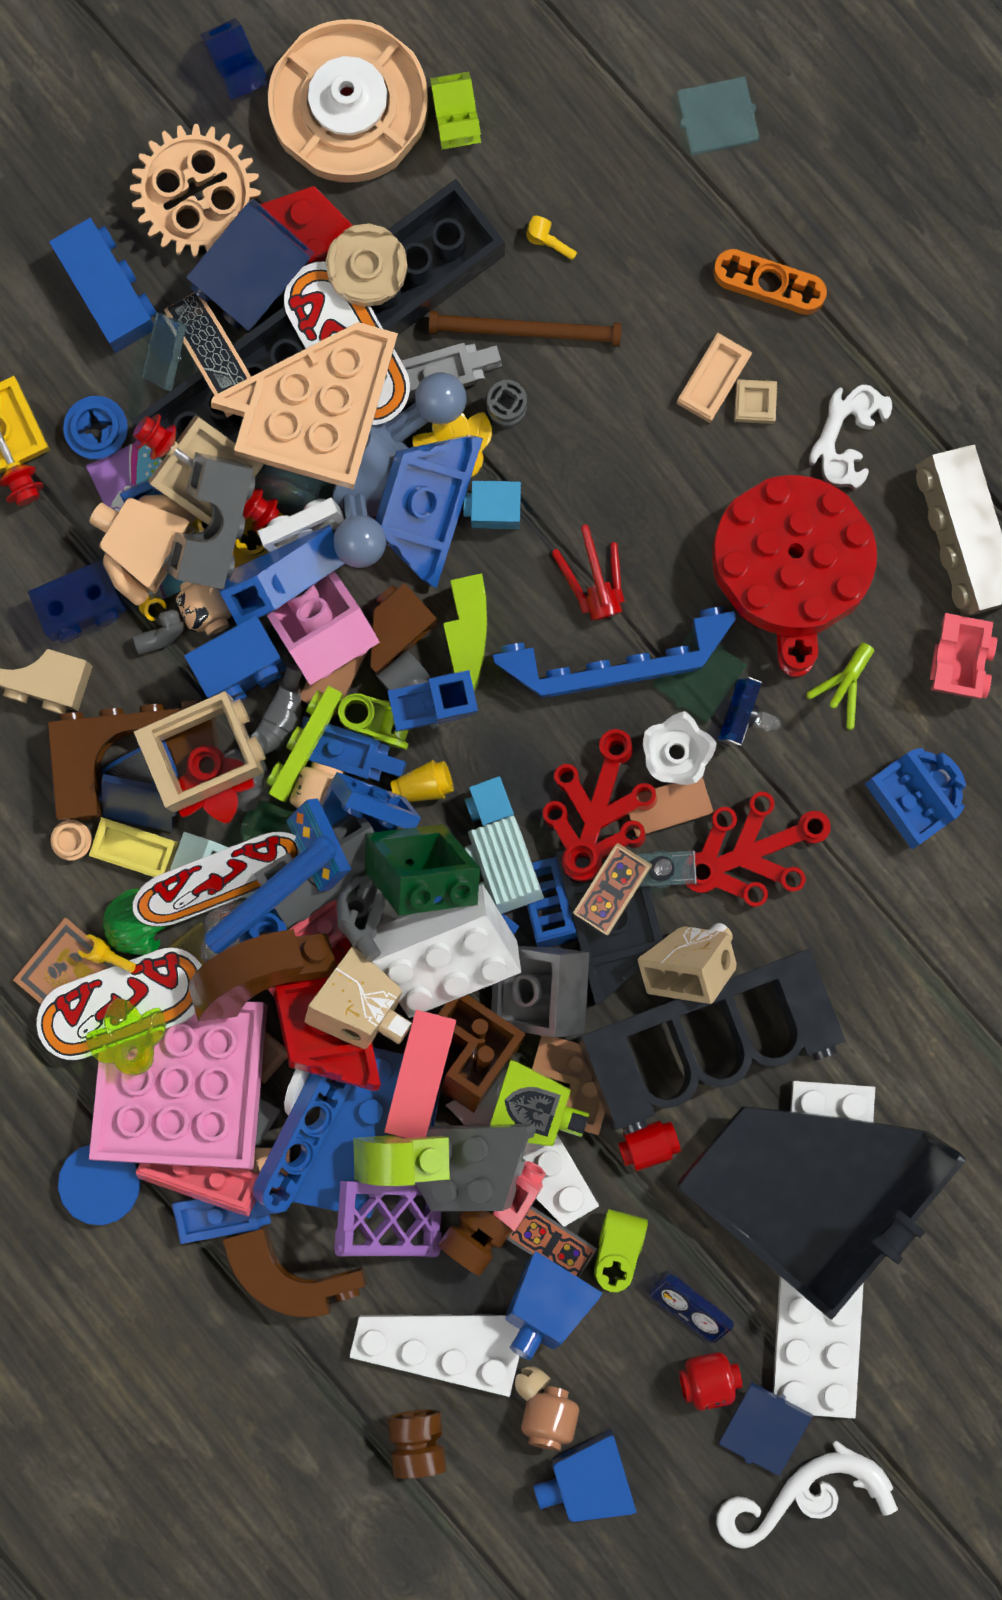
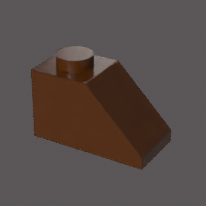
M405 583L398 589L394 585L390 586L376 599L379 606L374 609L373 631L380 643L373 646L371 651V669L375 675L379 674L405 650L409 651L438 625L437 618Z

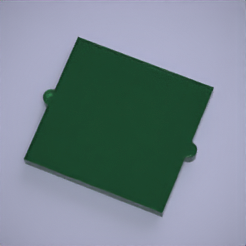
M693 628L679 646H689L690 652L697 651ZM719 643L701 670L659 677L652 686L675 701L676 708H685L707 724L747 665L724 650V645Z

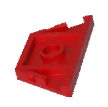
M315 186L260 204L315 253L305 266L315 262H326L331 243L335 238L337 239L339 235L343 234L344 230L353 226Z
M347 937L339 940L336 946L332 948L337 966L351 949V944ZM329 978L289 982L274 986L289 1067L370 1091L379 1090L381 1083L372 1042L367 1049H362L304 1022L309 1004Z

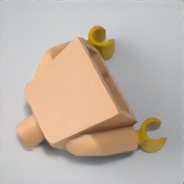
M165 494L144 495L138 501L128 498L119 512L104 503H100L93 511L89 522L106 533L99 545L105 552L103 565L114 587L134 605H139V610L143 616L150 621H156L148 613V608L154 602H158L165 609L167 608L166 603L155 594L168 574L166 569L175 532L185 534L200 533L204 530L201 524L202 520Z

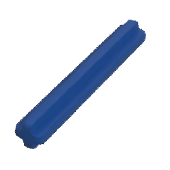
M325 835L317 838L206 933V945L216 954L227 949L336 856L337 847Z

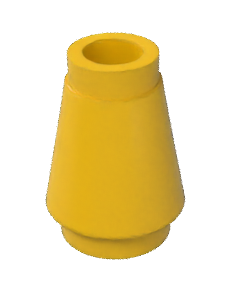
M432 760L391 781L392 793L405 797L408 802L445 799V794L454 791L451 774L445 761L436 763Z

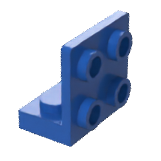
M336 772L320 803L331 826L350 814L359 818L364 816L374 832L397 830L398 827L404 829L417 827L421 819L405 797Z

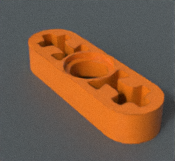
M729 249L722 252L715 262L713 275L715 281L721 287L803 315L817 312L822 307L827 295L826 286L819 277L737 249ZM731 261H735L738 263L737 269L741 272L749 274L751 266L757 269L753 274L750 286L745 284L747 275L736 273L733 278H729L726 276L727 270L721 266H728ZM773 272L779 276L781 287L774 292L764 291L759 285V277L763 273ZM789 279L795 280L792 289L804 291L806 286H811L814 288L813 295L818 297V299L812 298L809 303L802 302V294L792 290L789 298L783 297L788 286Z

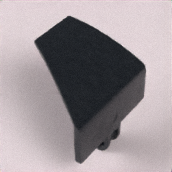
M742 1106L681 1177L677 1186L827 1318L833 1319L886 1256L899 1265L903 1260L900 1255L916 1237L920 1239L925 1234V1231L915 1221L962 1167L966 1157L925 1130L834 1116Z

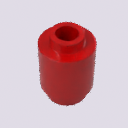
M659 1120L633 1133L625 1135L623 1132L624 1141L618 1143L624 1165L632 1164L635 1172L673 1160L672 1155L681 1152L679 1140L671 1121L662 1124Z

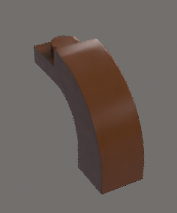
M294 929L246 940L217 954L203 964L193 975L188 987L197 1020L199 1022L237 1017L245 1003L256 994L284 983L329 978L337 968V964L327 933L296 936Z
M267 1225L257 1230L237 1233L223 1239L230 1266L245 1290L266 1307L286 1315L296 1317L328 1315L332 1310L329 1300L330 1296L335 1295L336 1302L357 1297L360 1295L359 1288L365 1287L367 1283L363 1266L319 1279L301 1278L290 1273L280 1264L274 1253Z

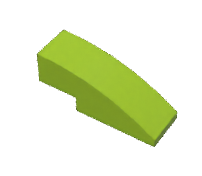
M482 573L450 580L458 620L443 623L454 673L469 670L474 692L478 685L484 661L487 637L486 595Z

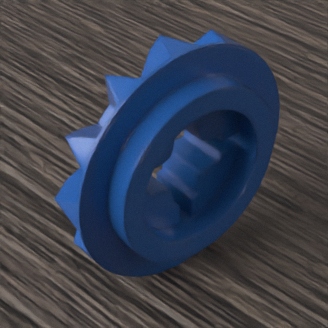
M89 396L77 401L67 412L63 426L64 436L70 448L80 456L88 460H106L108 456L120 451L122 444L128 437V420L121 407L113 400L102 396ZM91 414H94L100 424L109 425L102 430L101 443L92 433H84L87 429L91 428Z

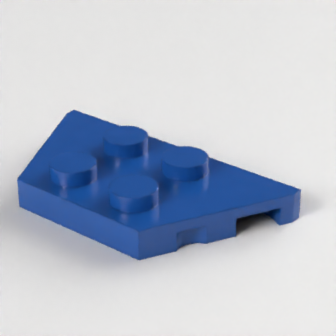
M466 435L396 451L375 520L385 532L386 544L425 584L437 588L483 440V438Z

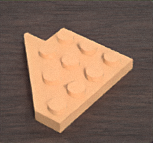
M357 322L213 396L211 408L244 417L234 448V456L354 489L398 333Z

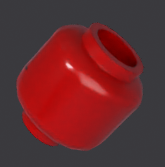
M722 1352L691 1357L686 1361L685 1369L679 1371L680 1385L685 1403L692 1402L698 1411L731 1405L735 1401V1389L742 1388V1378L738 1364H730L728 1358Z

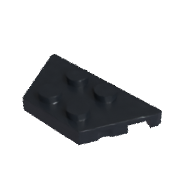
M564 851L556 852V857L581 951L589 952L588 980L594 1003L599 1004L640 969L637 959L663 940L650 888L645 876L609 935H606L573 913L595 877L588 881L571 879L565 873L562 866ZM585 856L580 857L576 860L575 865L579 868H584L589 865L590 859Z

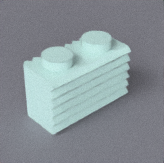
M509 816L507 819H501L498 822L486 824L484 827H478L476 830L468 832L472 844L466 846L465 850L480 867L484 881L480 882L479 885H484L501 914L544 899L521 830L514 816Z

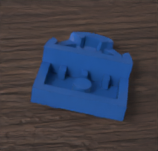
M924 748L914 749L906 753L864 783L911 849H914L955 820L965 807L962 804V790L966 787V782L957 764L944 753L936 755L924 751Z

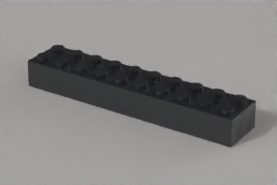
M457 179L453 180L388 229L405 249L407 273L403 286L393 298L381 305L371 306L384 330L395 332L399 335L429 313L430 310H433L505 256V241ZM285 306L233 344L251 377L306 349L286 313ZM198 370L132 419L137 427L145 416L152 418L159 414L161 415L160 425L166 429L171 425L176 426L175 441H177L193 417L197 415L236 443L244 417L233 414L227 418L223 411L211 408V401L214 395L202 373ZM166 454L163 457H160L161 461H163Z

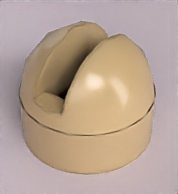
M535 1366L525 1367L521 1370V1374L516 1375L515 1387L519 1395L528 1401L537 1393H541L551 1378Z

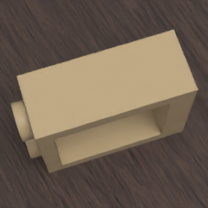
M224 691L134 731L163 804L171 812H177L264 773L260 761L266 758L257 737L249 738L244 724L250 722L240 699L234 701ZM225 713L246 764L183 792L162 740Z

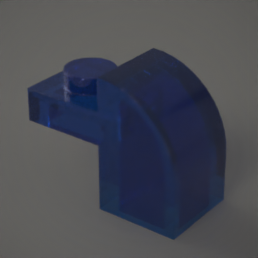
M236 18L200 34L213 66L231 101L267 85L265 80L267 75L262 63L254 55L244 29Z

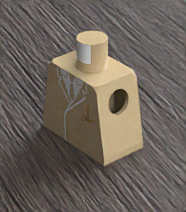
M721 923L714 924L709 930L686 926L680 927L640 956L637 960L647 994L712 1004L736 970L737 963L731 944L733 936L730 929Z
M353 946L309 1004L304 1021L312 1027L362 1049H367L379 1032L395 1043L400 1044L412 1026L410 1021L394 1012L402 994L401 988L373 962L367 961L362 952Z

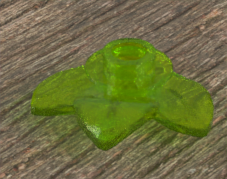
M116 998L106 1010L104 1018L105 1028L88 1032L86 1034V1042L92 1055L101 1063L115 1064L118 1070L129 1076L140 1075L149 1070L153 1064L154 1047L165 1034V1018L160 1008H153L141 1015L131 1002ZM133 1048H137L136 1057L128 1060L129 1052Z

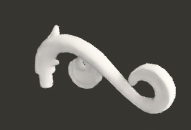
M834 1441L833 1446L836 1453H827L812 1459L800 1467L787 1480L757 1530L751 1533H741L736 1528L735 1518L738 1514L751 1512L756 1517H759L761 1514L760 1507L754 1501L741 1496L728 1498L721 1504L717 1512L716 1525L719 1534L726 1543L745 1549L763 1540L774 1529L795 1499L801 1511L810 1518L821 1519L830 1516L836 1510L839 1499L835 1488L829 1483L821 1481L819 1483L821 1488L819 1494L813 1495L809 1491L810 1485L821 1476L832 1473H844L857 1478L858 1480L853 1482V1485L868 1490L870 1497L876 1499L883 1516L898 1510L890 1492L893 1490V1486L883 1469L874 1461L853 1452L838 1441Z

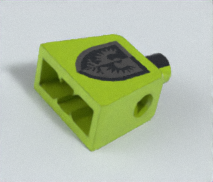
M511 1059L490 1125L535 1124L536 1131L534 1137L528 1139L527 1143L553 1146L558 1130L582 1137L589 1113L566 1106L571 1092L569 1088Z

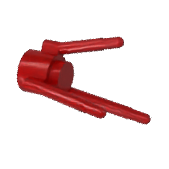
M584 524L581 527L595 581V586L587 588V597L560 551L554 549L552 555L578 599L582 614L589 612L591 620L596 621L622 613L620 603L625 602L621 589L618 544L616 542L610 544L611 588L610 582L604 583L589 526Z

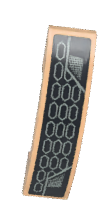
M192 293L164 309L168 319L186 346L214 396L251 377L206 301ZM223 411L227 418L233 415L232 413Z

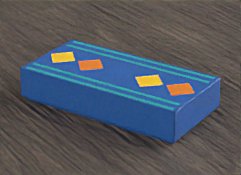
M318 798L309 799L286 822L291 833L296 836L295 841L300 852L322 835L327 836L337 847L336 856L312 875L319 892L331 890L351 870V867Z

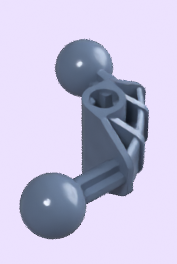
M437 372L425 377L416 389L414 404L391 421L372 425L354 489L335 484L333 500L343 509L345 520L337 527L333 542L336 554L345 564L355 568H364L375 564L382 557L386 547L385 532L381 525L371 517L377 515L395 453L399 450L408 449L409 447L405 439L426 423L431 422L443 425L451 423L460 417L465 409L467 396L463 384L455 376L444 372Z

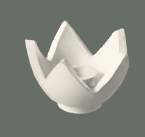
M677 713L664 723L653 725L645 731L643 747L646 755V767L650 774L661 782L680 785L697 783L704 774L706 764L714 754L716 741L708 733L700 730L695 720L688 713ZM680 745L684 749L683 758L673 759L669 754L670 747Z

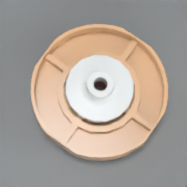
M346 19L317 25L297 38L274 67L269 83L268 106L275 134L289 155L318 177L336 182H361L377 178L396 168L422 137L428 116V92L423 69L411 49L382 26L362 20Z

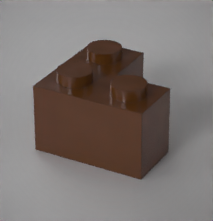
M465 995L447 1002L438 1014L439 1016L456 1020L449 1050L459 1056L447 1072L440 1091L475 1113L510 1063V1060L519 1050L525 1033L469 995Z

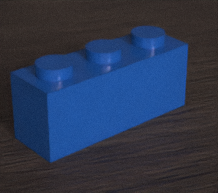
M90 217L49 241L115 353L156 330L151 317L157 313L146 294L143 293L137 296L132 288L131 283L137 281L125 259L120 262L116 261L110 250L117 246L105 226L97 229Z

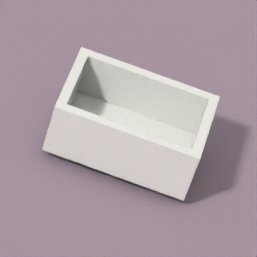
M483 884L479 885L478 905L409 914L377 927V934L373 939L381 954L372 962L401 988L402 994L399 1003L409 1018L414 1016L415 1010L428 1011L521 973L517 940Z

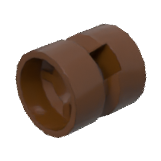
M461 1211L458 1215L460 1220L459 1226H450L438 1243V1246L463 1267L477 1276H481L493 1259L491 1250L493 1248H501L513 1230L495 1217L493 1211ZM478 1228L483 1231L480 1239L472 1235Z
M413 1410L392 1414L387 1417L389 1439L397 1447L391 1452L393 1477L401 1479L422 1478L438 1475L446 1471L444 1446L437 1443V1439L443 1435L440 1410Z

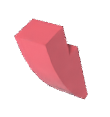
M415 1010L384 1133L403 1138L426 1137L456 1024L455 1019Z

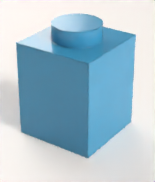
M472 481V493L466 492L464 498V517H471L472 528L520 529L521 482Z

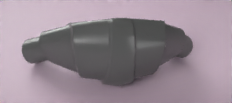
M296 664L287 665L283 681L279 684L276 694L263 715L261 722L251 738L257 737L264 755L283 749L288 744L297 726L302 727L303 708L301 706V687L299 685L302 672Z
M366 874L361 877H354L340 893L336 904L337 925L353 947L359 948L367 961H372L381 954L373 939L377 934L376 928L380 922L386 898Z

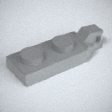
M465 343L402 360L401 362L407 371L410 382V393L406 404L415 402V393L419 383L433 373L444 372L451 374L459 379L464 387L475 385L476 382L485 380L483 372L502 367L497 345L477 351L475 344L465 346Z

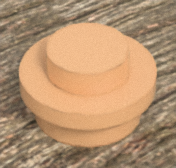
M76 820L61 822L54 828L51 834V847L55 854L64 860L75 861L83 858L89 852L92 845V836L89 829L83 823Z

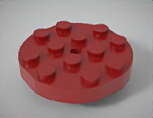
M799 475L768 478L735 498L727 507L720 520L712 548V566L716 582L739 615L761 629L787 636H804L820 633L854 612L871 585L877 562V547L872 527L849 496L827 482Z

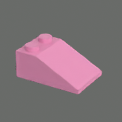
M335 571L276 610L266 614L310 685L322 678L328 677L334 670L355 657L362 656L370 648L380 643L360 607Z

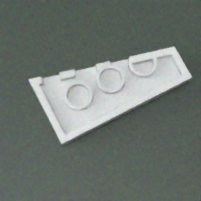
M508 1068L503 1071L475 1113L455 1100L446 1104V1106L464 1125H490ZM558 1134L553 1146L527 1143L522 1158L539 1165L546 1173L542 1181L543 1188L536 1199L563 1227L599 1207Z
M360 1315L350 1358L510 1397L519 1356L509 1347L520 1329L505 1320L506 1315Z

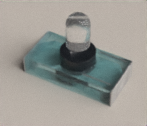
M654 851V853L636 854L652 864L639 887L656 886V888L669 887V885L696 884L695 851Z

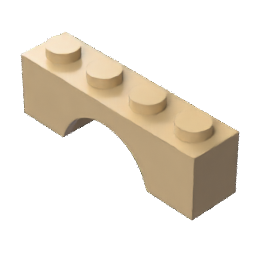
M47 649L37 661L27 667L15 670L0 668V688L5 689L4 697L18 702L27 703L28 697L43 701L41 708L51 712L63 714L66 713L67 709L78 712L93 666L86 660Z

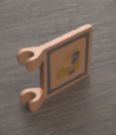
M65 917L13 981L42 1004L48 994L59 986L116 965L107 962L97 964L82 958L78 954V950L88 954L92 951L94 942L86 938L87 934Z

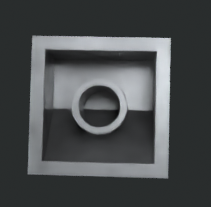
M518 946L521 973L493 984L491 1011L524 1033L554 1038L585 1034L589 952L553 947Z

